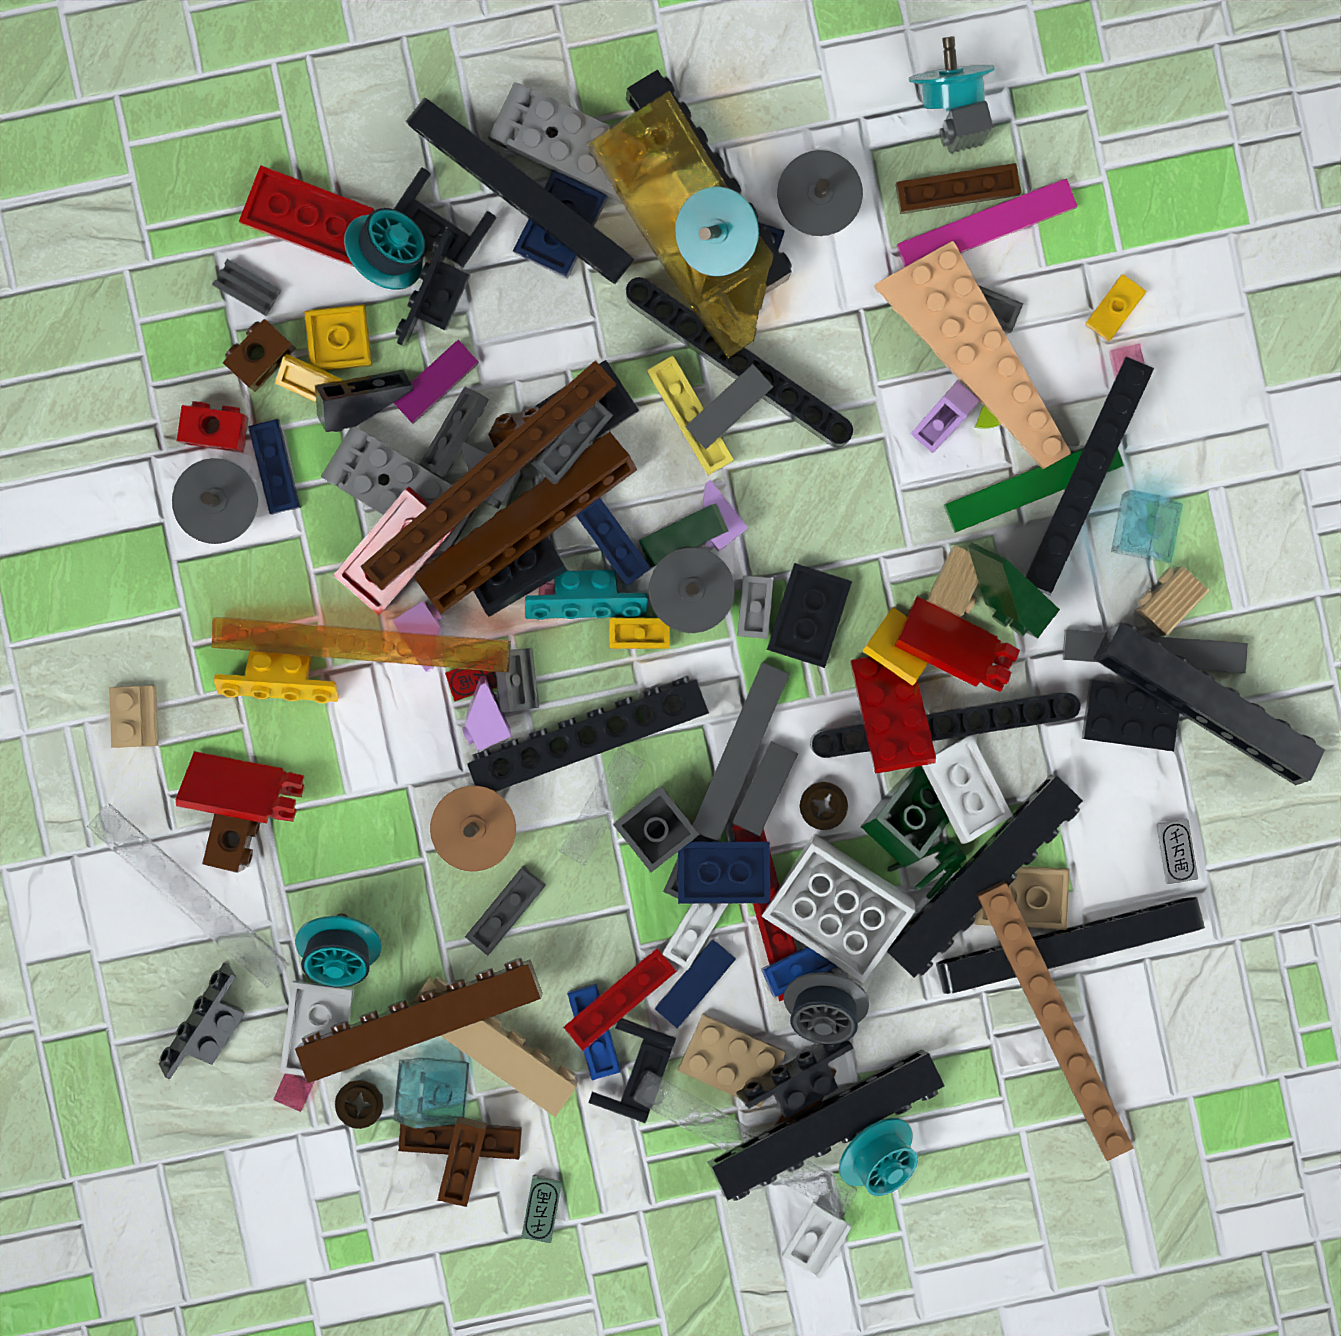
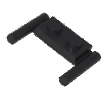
M421 167L394 209L406 214L419 226L424 234L426 245L431 248L439 233L443 235L445 230L455 233L445 257L461 268H464L497 217L491 212L486 211L469 236L415 200L431 176L429 171Z
M622 1018L617 1022L615 1029L640 1037L643 1040L621 1102L592 1091L588 1103L646 1123L676 1037Z

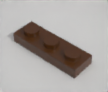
M457 1117L437 1201L467 1207L487 1123Z

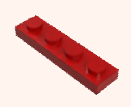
M657 948L563 1028L579 1048L584 1051L677 971Z

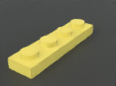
M672 355L648 369L647 373L706 475L709 476L734 462L721 437L705 449L685 427L704 408L674 356Z

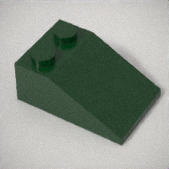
M971 542L968 549L985 605L994 612L992 618L1004 627H1007L1009 624L1012 630L1023 637L1027 633L1038 639L1060 609L1006 558Z
M917 766L912 767L877 804L860 827L905 868L922 859L950 820L923 767Z

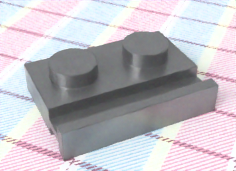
M526 648L494 652L501 713L539 708L533 649Z

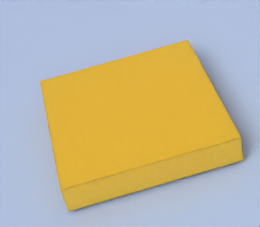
M364 304L304 311L310 365L323 371L372 366L367 312Z
M892 607L862 651L913 686L928 663L895 647L907 616Z

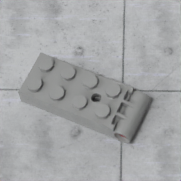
M516 82L513 83L488 136V139L497 146L516 153L551 171L555 170L607 195L608 198L620 204L623 203L648 150L647 143L537 90H531ZM553 130L558 134L556 137L550 138L547 136L549 131Z
M355 426L349 429L320 476L383 515L407 487H411L431 505L452 486ZM388 475L390 478L389 483L385 486L381 485V477ZM475 510L456 526L438 549L445 552L447 548L455 545Z

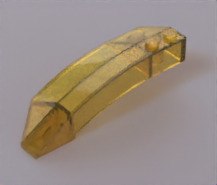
M668 91L586 142V145L670 278L729 358L755 339L758 315L762 309L767 287L766 280L774 254H772L759 235L755 252L746 265L738 271L724 276L703 274L691 267L683 258L675 235L676 221L681 207L689 197L702 189L728 187L705 152L671 92Z

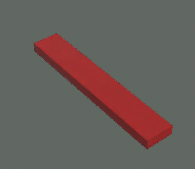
M732 825L736 842H767L764 828L761 835L758 836L737 825ZM770 853L771 901L780 886ZM753 903L769 964L796 952L797 949L793 936L762 917L769 903ZM784 993L778 996L779 1002L784 1000Z

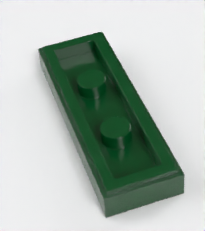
M715 503L640 539L639 543L652 568L657 566L671 552L682 548H695L728 532V528Z

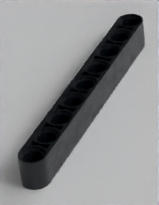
M424 97L405 121L425 140L611 283L616 284L633 263V257L427 98Z
M636 277L628 282L626 286V299L634 310L735 380L754 364L761 373H766L771 377L772 385L774 386L762 399L832 447H842L849 442L853 435V426L847 418L647 279ZM637 287H642L647 290L648 295L643 300H635L631 296L632 291ZM662 304L669 305L673 310L672 314L667 318H662L656 314V309ZM685 322H693L697 325L698 330L693 335H686L681 331V326ZM710 339H717L722 343L723 347L719 352L712 353L706 348V342ZM736 356L744 357L747 361V367L742 370H736L731 366V359ZM786 390L792 391L796 394L797 402L792 405L784 404L780 394ZM809 408H816L821 412L822 419L818 422H811L806 418L805 411ZM834 425L843 426L846 430V437L842 440L833 438L830 432L831 427Z
M1058 692L926 713L932 741L1070 720L1078 715L1081 704L1076 695ZM1065 697L1070 701L1071 706L1066 714H1061L1057 705L1059 700ZM1033 702L1038 703L1041 708V713L1036 719L1030 718L1027 713L1028 706ZM1002 707H1007L1011 712V718L1005 724L1000 723L997 718V713ZM975 711L980 715L981 723L977 728L972 729L968 726L967 717L971 712ZM946 716L951 721V728L947 733L942 734L937 729V722L941 717ZM864 723L820 730L815 732L810 739L812 752L822 758L870 751ZM851 731H858L862 736V742L858 747L851 748L847 744L846 737ZM823 735L829 736L832 740V747L827 752H820L816 747L818 738Z
M1187 897L1068 927L1067 930L1061 929L1033 936L1032 938L1047 969L1199 931L1204 929L1205 925L1198 898ZM1001 945L947 958L936 963L944 994L957 993L1016 978Z

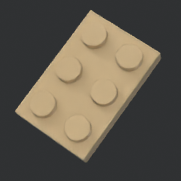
M702 1013L680 1062L678 1071L738 1098L737 1091L743 1089L748 1082L758 1080L769 1074L774 1067L781 1064L786 1052L779 1047ZM764 1101L758 1103L755 1106L761 1108Z

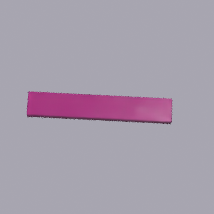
M1066 178L898 243L896 247L903 265L906 267L951 241H954L959 252L963 253L1077 208V203Z

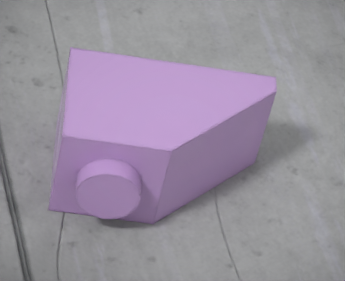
M957 380L910 434L931 453H934L969 415L980 399Z
M709 480L705 483L702 509L716 503L728 528V532L704 544L709 550L715 547L720 552L744 533L748 527L712 481Z
M422 601L392 621L425 672H430L434 669L443 630V626L439 621L443 619V616L433 603L428 605L426 601Z
M486 675L480 677L465 715L466 726L462 728L469 745L474 743L478 751L511 737V728L504 713L500 711V705Z

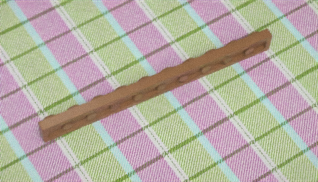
M1003 880L977 893L976 895L1106 1161H1109L1134 1149L1006 882Z

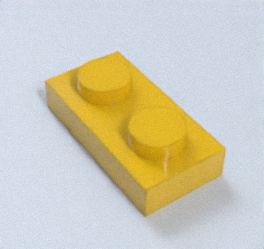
M609 618V649H670V627L662 622L660 618Z

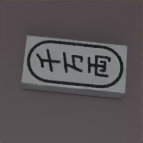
M1182 819L1156 824L1166 884L1198 880L1189 820Z

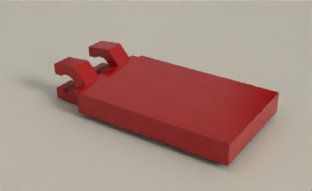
M918 596L911 605L895 643V647L975 687L981 682L983 685L998 692H1001L1004 684L1009 682L1012 674L1009 669L1012 663L1017 660L1020 652L1018 648L1009 643H1001V640L997 639L998 636Z
M194 751L175 799L176 806L266 824L269 816L277 820L294 822L297 813L295 808L296 800L284 796L279 797V795L283 794L302 798L305 784H303L304 775L292 772L287 773L283 771V768Z

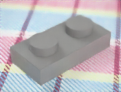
M743 575L737 636L768 639L774 578Z

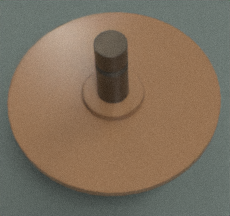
M464 786L448 793L438 803L431 818L430 834L437 853L449 865L464 871H483L497 865L511 850L516 836V821L511 807L497 792L482 786Z

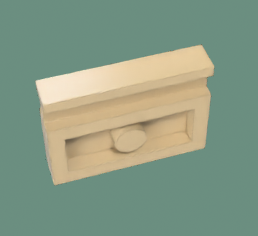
M156 686L109 687L111 748L158 746Z

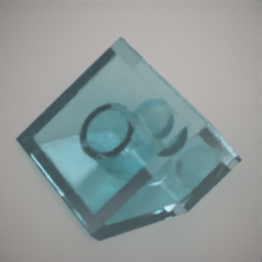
M1129 490L1122 493L1111 552L1171 564L1183 504L1160 495Z
M434 1058L400 1059L393 1120L417 1129L456 1124L457 1117L464 1118L469 1062Z

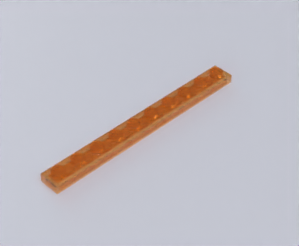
M213 617L212 648L494 672L509 671L511 640L228 617Z

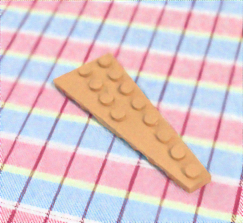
M954 241L874 285L876 292L880 293L892 306L891 308L912 327L916 335L920 336L934 351V354L960 382L965 384L980 399L979 402L987 407L997 418V421L1016 438L1019 445L1042 469L1071 454Z

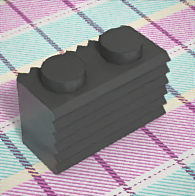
M986 100L950 109L946 120L943 122V128L939 129V134L943 147L947 146L951 154H953L954 150L959 152L960 149L964 151L965 148L970 149L972 146L976 148L977 145H983L993 128Z

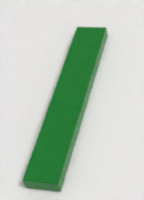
M1118 449L1107 472L1125 466ZM1083 450L1068 455L1044 469L1041 467L1035 468L944 504L954 533L1065 490Z

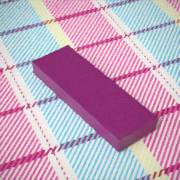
M457 340L411 382L413 390L395 401L394 404L414 424L479 364V361Z

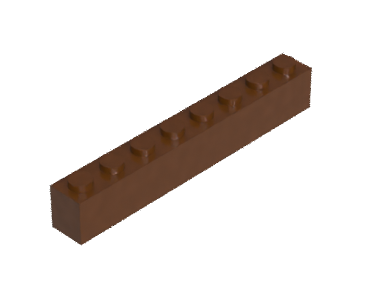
M608 432L603 437L597 438L592 445L582 452L557 484H552L545 477L543 481L532 489L522 493L509 506L499 510L494 517L483 525L473 529L468 536L457 544L447 548L438 558L424 565L420 571L413 575L414 579L442 614L637 471L634 462L613 434Z
M522 958L511 960L505 963V969L494 972L493 968L475 974L476 979L465 983L464 979H459L447 984V990L436 993L435 989L419 994L417 996L418 1000L407 1004L406 1000H401L389 1005L390 1011L378 1015L377 1010L361 1015L359 1017L360 1021L349 1025L348 1021H344L330 1027L332 1032L320 1036L319 1031L302 1037V1043L295 1048L307 1084L540 1000L543 992L531 959L524 962Z

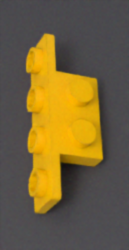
M249 650L245 676L215 674L214 676L217 693L230 698L250 696L261 700L282 698L287 701L313 700L318 703L338 702L339 699L336 682L308 680L311 666V656L308 653Z

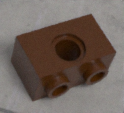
M266 319L252 324L246 332L247 337L240 345L236 343L225 354L226 359L223 362L228 369L254 392L280 367L283 357L286 354L291 355L297 349ZM259 346L263 347V357L256 361L252 360L251 353L253 349Z
M214 814L202 864L236 873L243 871L245 866L249 867L253 856V849L249 848L252 837H256L258 834L260 822ZM230 830L237 832L240 837V842L237 846H232L227 841V834Z

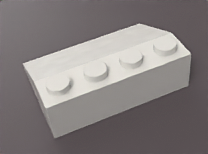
M813 834L766 907L762 917L864 983L914 914L916 900L816 834Z

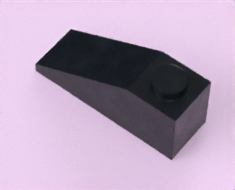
M404 370L315 385L317 417L325 432H338L346 428L356 427L411 392L413 386Z

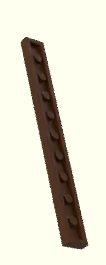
M595 360L360 566L361 569L383 591L616 386V383Z

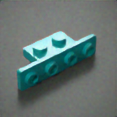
M615 570L566 571L554 578L555 595H527L525 597V618L537 620L594 617L633 618L645 616L648 600L647 593H617Z

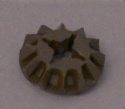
M823 781L810 785L802 793L799 808L802 818L809 826L818 830H830L840 825L845 819L848 811V801L841 788L833 783ZM831 794L828 804L835 810V813L823 811L817 818L819 807L815 805L812 799L823 801L825 797L827 798Z
M364 1079L348 1082L339 1090L335 1098V1111L338 1118L345 1125L355 1129H363L373 1125L381 1116L384 1108L383 1094L380 1093L375 1084L369 1083ZM360 1092H362L363 1101L368 1103L369 1106H364L359 1116H357V1106L352 1104L351 1100L355 1101Z

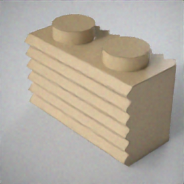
M956 545L951 548L926 600L958 617L962 616L964 612L969 614L977 598L973 596V592L977 584L979 585L969 551Z
M1184 566L1176 567L1175 569L1172 567L1168 568L1158 579L1161 584L1154 591L1151 589L1147 590L1137 601L1140 606L1135 612L1161 636L1168 635L1209 592Z

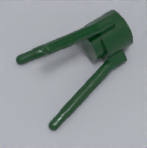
M953 840L949 841L946 845L942 841L938 842L935 846L929 848L922 857L923 859L938 853L934 859L939 865L915 886L916 890H920L943 870L945 871L943 876L926 895L927 899H931L952 874L961 868L960 864L966 860V856ZM897 862L889 866L887 870L892 872L903 866Z

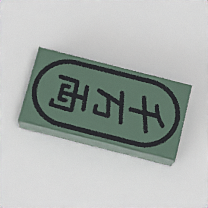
M539 1176L532 1177L521 1238L551 1243L562 1181Z

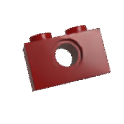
M192 401L191 406H181L176 441L184 445L244 453L249 417L240 413V408L222 405L221 410L210 409V404ZM218 419L219 429L215 433L209 434L207 431L209 421Z

